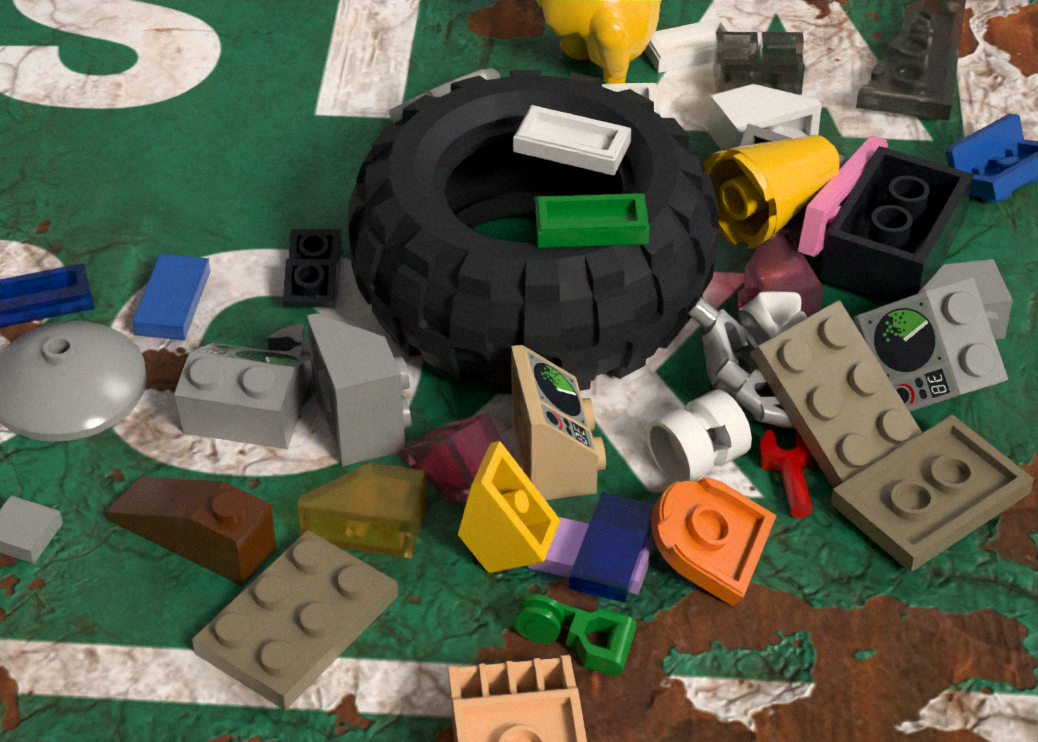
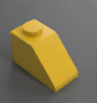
M501 441L492 442L471 485L458 536L488 573L542 563L546 558L561 520Z

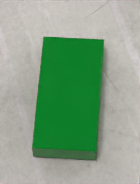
M645 194L535 197L538 248L649 244V223Z

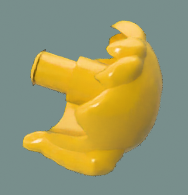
M536 0L540 8L542 6L546 24L556 35L564 36L560 40L561 50L573 59L586 60L590 58L593 63L603 69L604 84L625 83L629 62L642 54L656 32L661 0Z

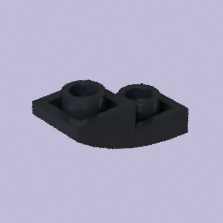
M291 229L289 259H286L284 307L336 306L342 251L341 229Z

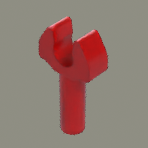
M794 429L793 449L791 450L779 448L776 444L774 432L767 430L759 448L758 460L760 468L781 474L791 515L794 518H805L812 513V505L802 469L813 466L815 458L797 429Z

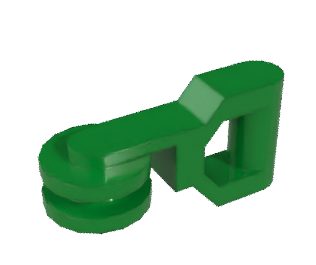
M539 594L528 595L522 599L514 618V627L521 636L536 643H551L559 636L562 624L571 626L565 646L575 650L583 667L612 676H618L623 672L637 628V623L632 617L605 608H600L590 613ZM593 631L608 634L606 647L602 648L590 644L586 635Z

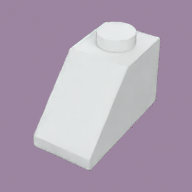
M751 84L711 95L708 133L721 150L739 147L748 123L791 138L818 135L822 104L818 99Z

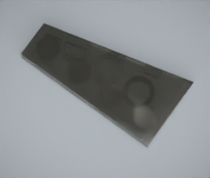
M917 0L903 21L901 32L897 37H893L889 43L887 54L882 62L878 61L873 68L870 81L867 85L863 84L859 90L856 108L918 116L922 119L949 120L966 0Z

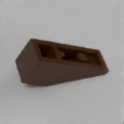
M140 476L105 512L107 520L242 587L277 549L271 503L224 481Z

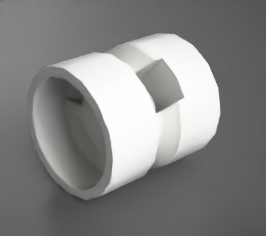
M720 389L711 390L688 402L684 409H675L651 421L647 427L646 436L649 450L656 465L672 483L699 479L710 473L714 466H723L747 453L751 448L752 441L750 426L744 412L728 393Z

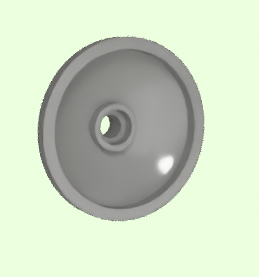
M56 322L26 332L0 352V423L20 436L48 442L82 439L114 426L136 407L143 396L147 373L141 351L123 333L92 322Z

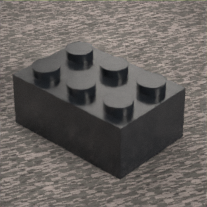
M879 146L825 233L820 279L891 303L918 294L936 274L965 221L974 174Z

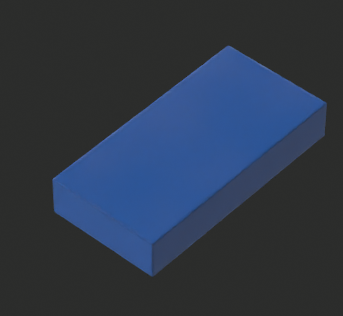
M159 254L132 322L134 335L176 340L186 339L210 274L209 258Z

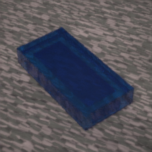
M84 263L0 279V328L94 309Z
M602 492L570 572L569 589L625 603L652 531L651 515L654 504Z

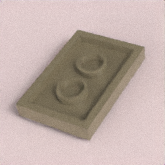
M840 300L759 345L750 352L754 362L833 489L923 433Z
M952 414L834 488L831 505L908 571L912 572L1030 494L1034 478Z
M307 530L192 639L194 653L286 711L398 597V583L391 577Z

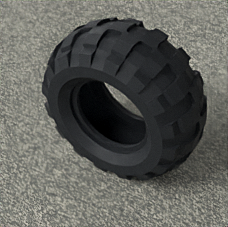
M510 70V77L486 80L478 75L451 83V92L441 97L422 96L402 109V119L397 121L394 126H385L372 145V149L362 163L356 178L355 188L349 200L348 229L351 266L358 290L367 304L372 306V312L381 327L409 357L422 355L426 363L433 365V373L459 384L464 383L471 377L483 379L492 384V393L512 395L511 346L523 345L575 376L580 391L589 390L591 381H594L597 375L607 372L621 379L644 367L646 359L653 356L658 348L667 349L692 318L687 312L698 297L703 298V293L714 274L719 225L716 191L709 174L704 173L705 168L699 153L690 143L689 135L675 118H663L660 114L654 112V102L631 89L616 92L602 87L601 78L573 72L567 78L541 75V70ZM534 105L631 128V142L615 175L513 152V137L530 106ZM642 193L645 194L648 215L649 244L538 248L537 243L503 241L486 237L475 232L473 229L483 223L496 219L515 216H535V197Z

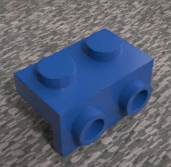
M1009 113L946 148L948 167L974 174L970 196L980 197L984 202L1003 201L1008 199L1012 195L1011 192L1026 183L1038 181V141L1024 139L1021 119L1018 114Z

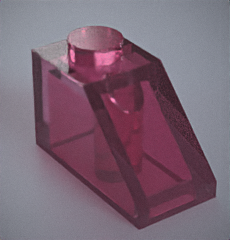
M786 226L782 227L766 243L759 245L746 265L743 289L738 291L739 309L753 300L760 292L775 291L798 293L801 297V311L805 312L806 318L820 311L823 286L804 255L798 252V246Z
M488 413L439 425L398 451L409 466L450 503L455 504L467 502L471 485L490 443L501 441L506 449L507 447Z

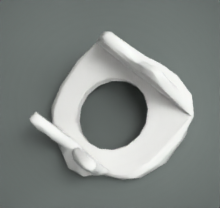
M760 292L753 300L742 306L738 312L741 325L748 328L758 346L806 319L805 312L801 311V297L796 292Z

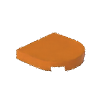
M703 477L700 481H677L668 487L657 500L652 510L651 530L658 550L672 568L690 581L735 607L746 593L776 515L730 486L718 480Z

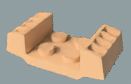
M570 655L542 660L534 658L532 661H506V663L485 665V663H482L479 666L448 667L454 742H587L579 692L575 683Z

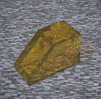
M368 463L301 496L297 504L300 535L302 536L307 530H310L341 549L412 559L426 512L425 470Z

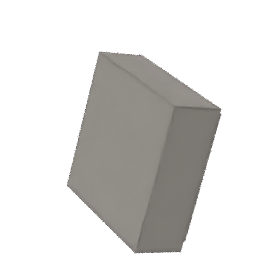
M10 496L0 509V553L34 564L63 524L60 511Z

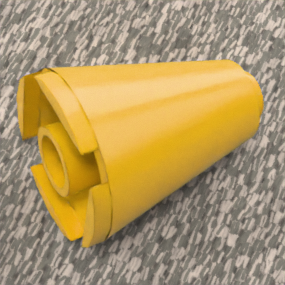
M809 135L728 148L713 153L703 162L705 168L704 173L709 174L716 191L719 209L718 232L734 245L740 242L748 244L747 248H755L766 243L809 204L832 178L839 174V154L835 146L820 135Z

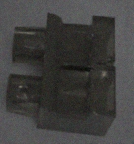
M716 31L713 70L717 94L755 84L802 95L805 63H803V32H762L758 62L757 32Z

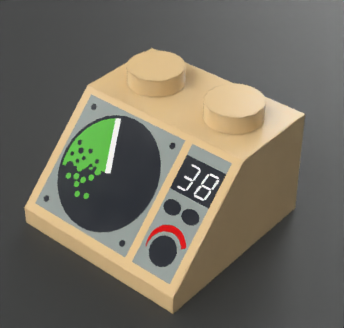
M523 345L511 346L512 426L524 473L545 500L596 494L597 471L606 469V455L602 438H593L591 430L595 428L591 399H582L577 379L572 374Z

